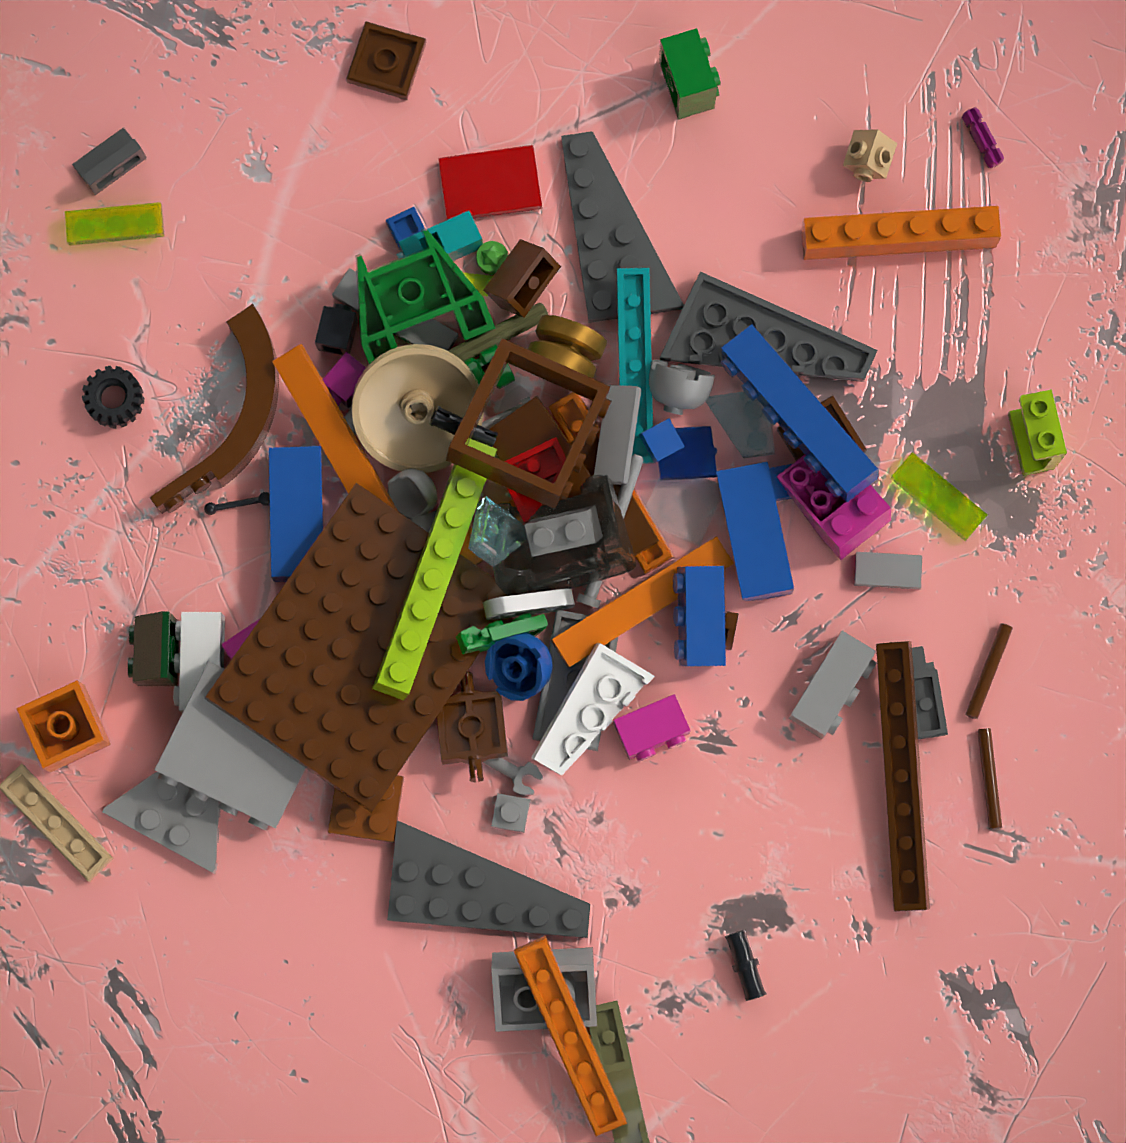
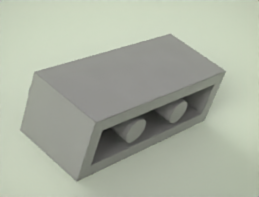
M841 631L788 719L821 739L824 738L827 732L833 735L843 720L842 717L838 716L843 705L845 704L850 707L860 692L859 689L855 688L860 677L862 676L867 679L877 664L876 661L872 660L876 651L846 632Z

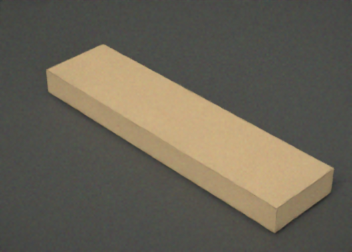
M21 764L0 784V790L87 881H92L114 859L25 765Z

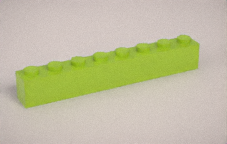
M470 439L468 446L495 457L496 448ZM455 464L453 465L372 689L404 700L409 695L486 478Z

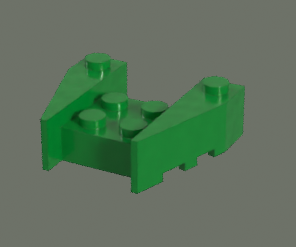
M425 228L421 230L427 248L374 269L367 270L362 255H355L360 343L368 364L383 353L397 348L393 333L452 311L464 340L495 329L484 297Z

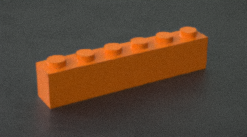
M999 206L804 218L801 228L804 260L996 248L1001 239Z

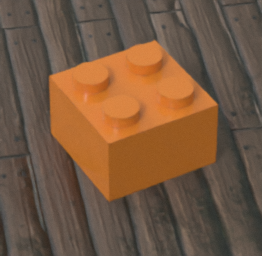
M78 680L16 708L42 768L50 773L111 745L85 685Z

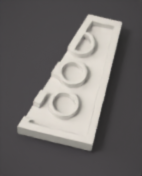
M596 643L531 758L557 774L563 775L591 745L592 740L613 722L612 719L624 706L627 707L636 697L635 695L645 684L647 685L655 676L601 643Z

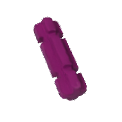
M977 107L971 108L963 113L962 120L967 128H971L969 133L980 153H984L985 157L983 159L987 167H996L1003 162L1004 156L1000 148H996L995 145L997 143L986 122H982L983 116Z

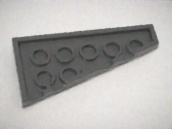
M700 271L663 349L660 360L723 367L721 364L723 360L721 347L751 324L796 375L864 382L878 350Z
M397 820L388 921L588 938L590 903Z

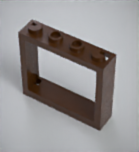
M502 338L449 446L446 461L555 509L560 498L566 500L570 494L574 482L569 481V478L573 471L579 473L587 456L581 453L585 444L592 446L599 427L594 424L598 416L605 418L612 402V400L607 399L611 386ZM507 363L593 401L555 484L468 446Z

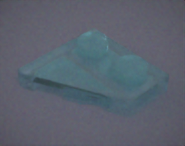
M486 496L477 504L468 549L494 567L527 540L525 527L521 522Z

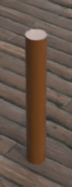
M1001 623L966 711L965 715L973 719H978L1013 630V627Z
M991 728L978 729L989 829L1002 828L992 733Z

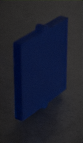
M711 426L675 428L685 447L658 461L660 481L716 478L715 455L717 454V448L713 444Z

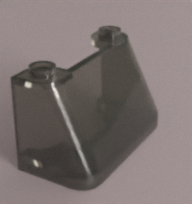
M608 475L588 477L580 486V495L560 500L555 509L543 505L531 518L532 520L595 505L603 537L593 544L532 557L524 523L516 507L510 503H500L491 510L483 512L495 582L507 596L573 589L625 574L635 569L636 562L612 480Z

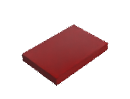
M533 145L438 158L447 220L466 211H470L474 219L542 209Z

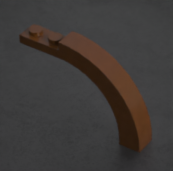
M251 304L226 321L241 347L246 367V393L239 418L225 441L211 455L150 497L161 514L166 511L171 513L180 508L185 503L184 498L193 492L199 494L206 490L212 484L211 480L215 477L222 487L227 485L251 462L267 437L278 402L279 373L272 362L277 358L272 339L254 304Z

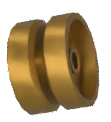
M547 314L541 316L535 330L540 340L530 342L528 350L590 378H594L596 366L591 361L602 358L607 340L593 329L570 319Z

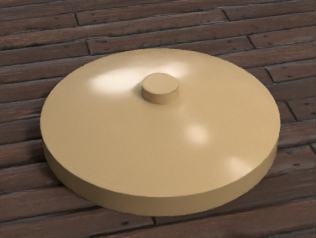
M412 344L389 350L368 365L355 386L352 399V418L356 434L367 452L389 468L401 472L412 468L421 470L424 473L443 469L453 464L446 461V457L455 435L429 425L432 420L431 417L437 406L460 417H464L479 386L473 372L461 359L442 348L424 344ZM483 415L478 423L480 426H482Z

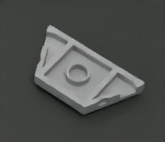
M155 772L104 807L102 812L206 870L214 874L217 871L218 823L220 817V808L218 806L220 801L209 796L206 801L198 799L188 793L190 787L180 782L177 783L176 787L159 780L158 776L160 773Z

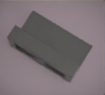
M123 127L72 165L92 192L97 195L147 159L138 142L132 139Z

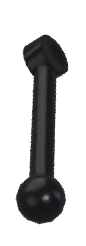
M262 492L259 497L216 505L209 502L205 505L204 511L208 515H213L218 510L261 503L267 506L270 504V494Z

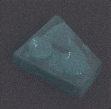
M745 392L709 396L706 400L708 407L743 459L775 455L772 424L763 414L762 409L764 407L757 399L752 401Z

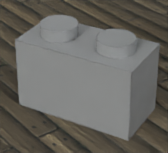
M595 505L535 518L524 524L532 557L593 544L603 537Z

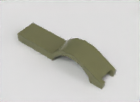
M618 1000L596 1005L597 1026L589 1027L591 1039L627 1120V1124L612 1130L614 1142L650 1143Z

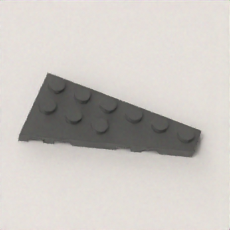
M593 131L561 136L589 323L618 319L617 268H650L651 314L682 310L684 304Z

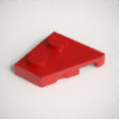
M555 437L504 462L555 484L566 456ZM507 488L523 523L529 522L542 506V503Z

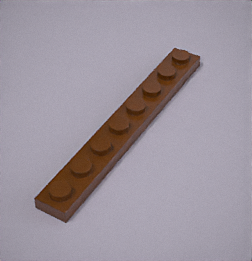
M912 642L877 643L876 653L894 911L929 910Z

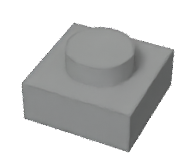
M497 793L491 826L525 833L530 799Z

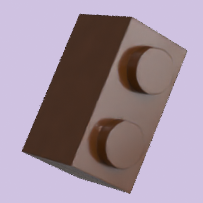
M520 239L483 291L501 309L525 318L561 268V265L543 247Z

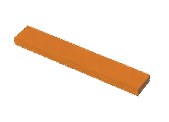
M297 345L273 360L274 366L348 494L357 483L398 511L303 345Z
M571 392L549 406L551 413L569 443L576 439L589 411L582 397ZM600 428L597 433L598 438L600 437ZM634 488L632 495L660 540L652 547L635 556L644 573L648 574L675 557Z
M716 536L551 639V642L569 668L590 655L596 643L606 645L676 601L678 593H674L673 576L677 573V567L724 566L725 570L733 565L734 562Z
M546 936L514 949L519 965L595 1137L627 1124L626 1117Z

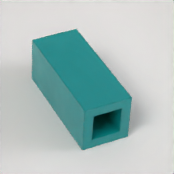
M466 211L427 229L453 261L478 251L479 247L483 245V239L470 211ZM419 232L398 241L401 252L396 255L399 259L427 248L422 233Z

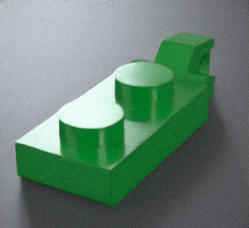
M530 613L516 617L511 623L504 624L503 621L493 622L485 626L483 630L472 626L461 631L455 637L462 654L478 650L484 652L495 644L496 641L522 633H528L536 637L547 627L548 622L544 614L532 617Z

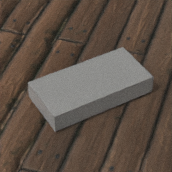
M856 552L854 586L921 589L922 555Z

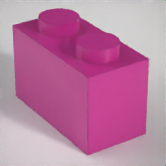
M675 694L613 720L628 759L636 757L638 762L656 755L654 749L667 744L668 749L686 742L685 736L689 735L691 731Z

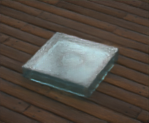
M666 461L648 500L646 510L659 530L700 547L721 501L719 483Z

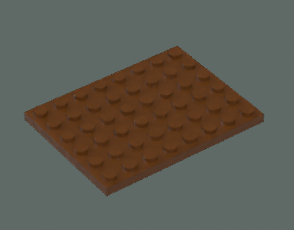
M356 483L205 696V700L360 806L372 812L480 653L478 650L462 654L455 636L472 626L483 630L485 626L493 622L502 621V619L486 620L483 602L498 597L518 594L459 554L409 695L404 700L372 689L429 533Z

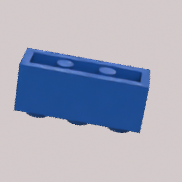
M724 566L677 567V573L673 576L674 593H678V606L674 608L673 612L674 625L678 626L679 640L674 642L675 659L679 660V666H726Z

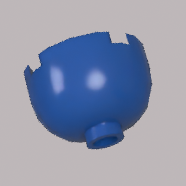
M528 633L517 634L496 641L487 650L484 661L488 679L493 678L494 683L498 686L495 690L500 695L516 701H524L538 694L550 681L553 669L552 656L548 647L539 638Z

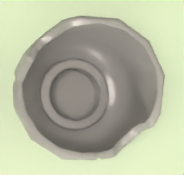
M412 468L403 470L388 482V494L399 513L410 520L427 514L437 504V489L434 482L421 470Z

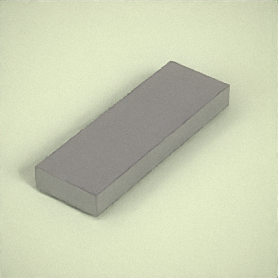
M608 385L611 387L607 399L612 400L605 418H602L593 481L604 484L628 485L641 389L637 386Z

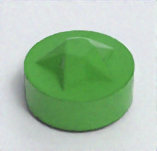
M497 241L485 242L477 251V265L482 272L494 275L507 258L508 251L503 244Z

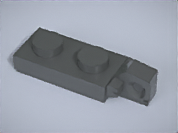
M923 646L913 647L918 740L946 736L948 731L938 671L934 667V662L926 663Z

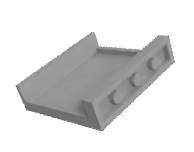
M208 661L154 770L160 773L158 779L176 787L177 783L180 782L190 787L188 793L198 799L206 801L209 796L220 801L218 808L234 816L237 815L238 811L251 816L248 822L263 830H267L268 826L276 828L304 773L305 767L205 700V696L224 671V668Z

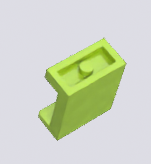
M1052 389L1022 395L1019 398L1021 409L1008 412L1022 476L1054 470L1067 454Z

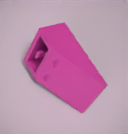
M803 455L780 473L777 479L822 540L842 560L891 521V507L871 485L847 503L841 496L836 498L826 487V478L820 471L814 473L804 461L806 455Z

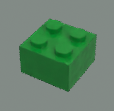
M697 28L660 39L659 64L678 120L715 109L716 97L719 96L718 86L721 85L720 77L716 67H710L708 56H711L709 44L706 37L700 38Z

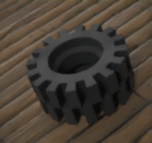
M105 366L104 371L100 369L95 370L96 375L94 377L89 376L86 379L89 382L88 385H84L82 389L85 393L82 396V401L87 412L100 425H109L110 428H116V425L125 427L127 426L126 422L129 420L134 422L136 420V413L141 414L143 410L140 406L144 404L145 399L142 396V393H144L137 379L128 370L124 371L119 366H116V369H112L111 366ZM110 386H119L125 391L123 404L113 409L105 407L101 401L103 391Z

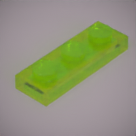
M161 202L65 211L66 238L69 246L165 237L163 206Z
M913 452L890 478L964 541L972 535L988 516L987 513Z

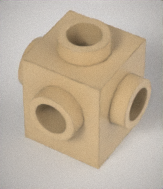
M878 129L854 130L843 166L853 172V176L860 181L871 182L872 179H886L897 143Z

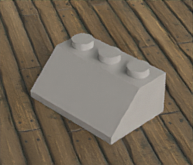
M593 947L552 949L585 1027L597 1026ZM514 951L492 953L491 973L495 1031L548 1029Z

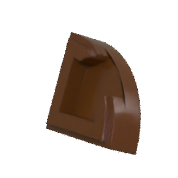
M728 611L725 613V647L727 650H732L739 613Z

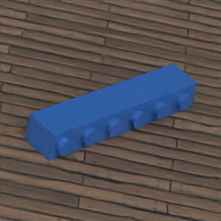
M752 324L721 347L723 359L721 364L725 371L731 377L736 375L743 382L741 387L745 394L752 401L757 399L764 407L762 412L771 424L775 425L778 423L785 431L783 436L793 449L797 447L801 449L806 455L804 461L814 473L820 471L827 480L825 481L826 487L836 498L841 496L847 503L878 479V468Z

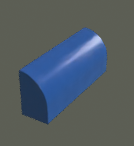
M321 446L269 448L271 578L273 582H287L323 531Z
M768 462L716 471L742 600H763L792 594L794 585Z

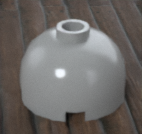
M652 360L649 373V387L654 399L665 405L664 411L682 415L684 409H696L709 398L715 375H710L711 373L684 364L678 363V365L667 367L669 361Z

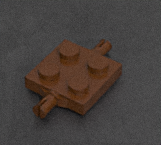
M467 672L468 684L466 685V677L464 675L460 681L461 692L451 696L437 715L442 765L453 763L469 764L470 782H476L475 770H477L478 782L484 780L482 762L488 759L508 757L502 695L497 691H474L473 673Z

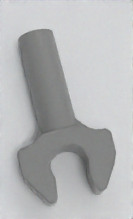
M503 758L488 759L483 762L511 778L514 784L513 791L519 795H534V790L522 783L525 775H532L539 780L543 779L538 767L531 762L521 767H517Z

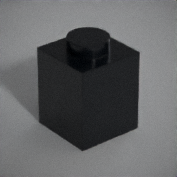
M333 304V307H323L315 339L318 351L341 356L346 352L350 354L358 324L357 315L355 312H352V308L342 304Z

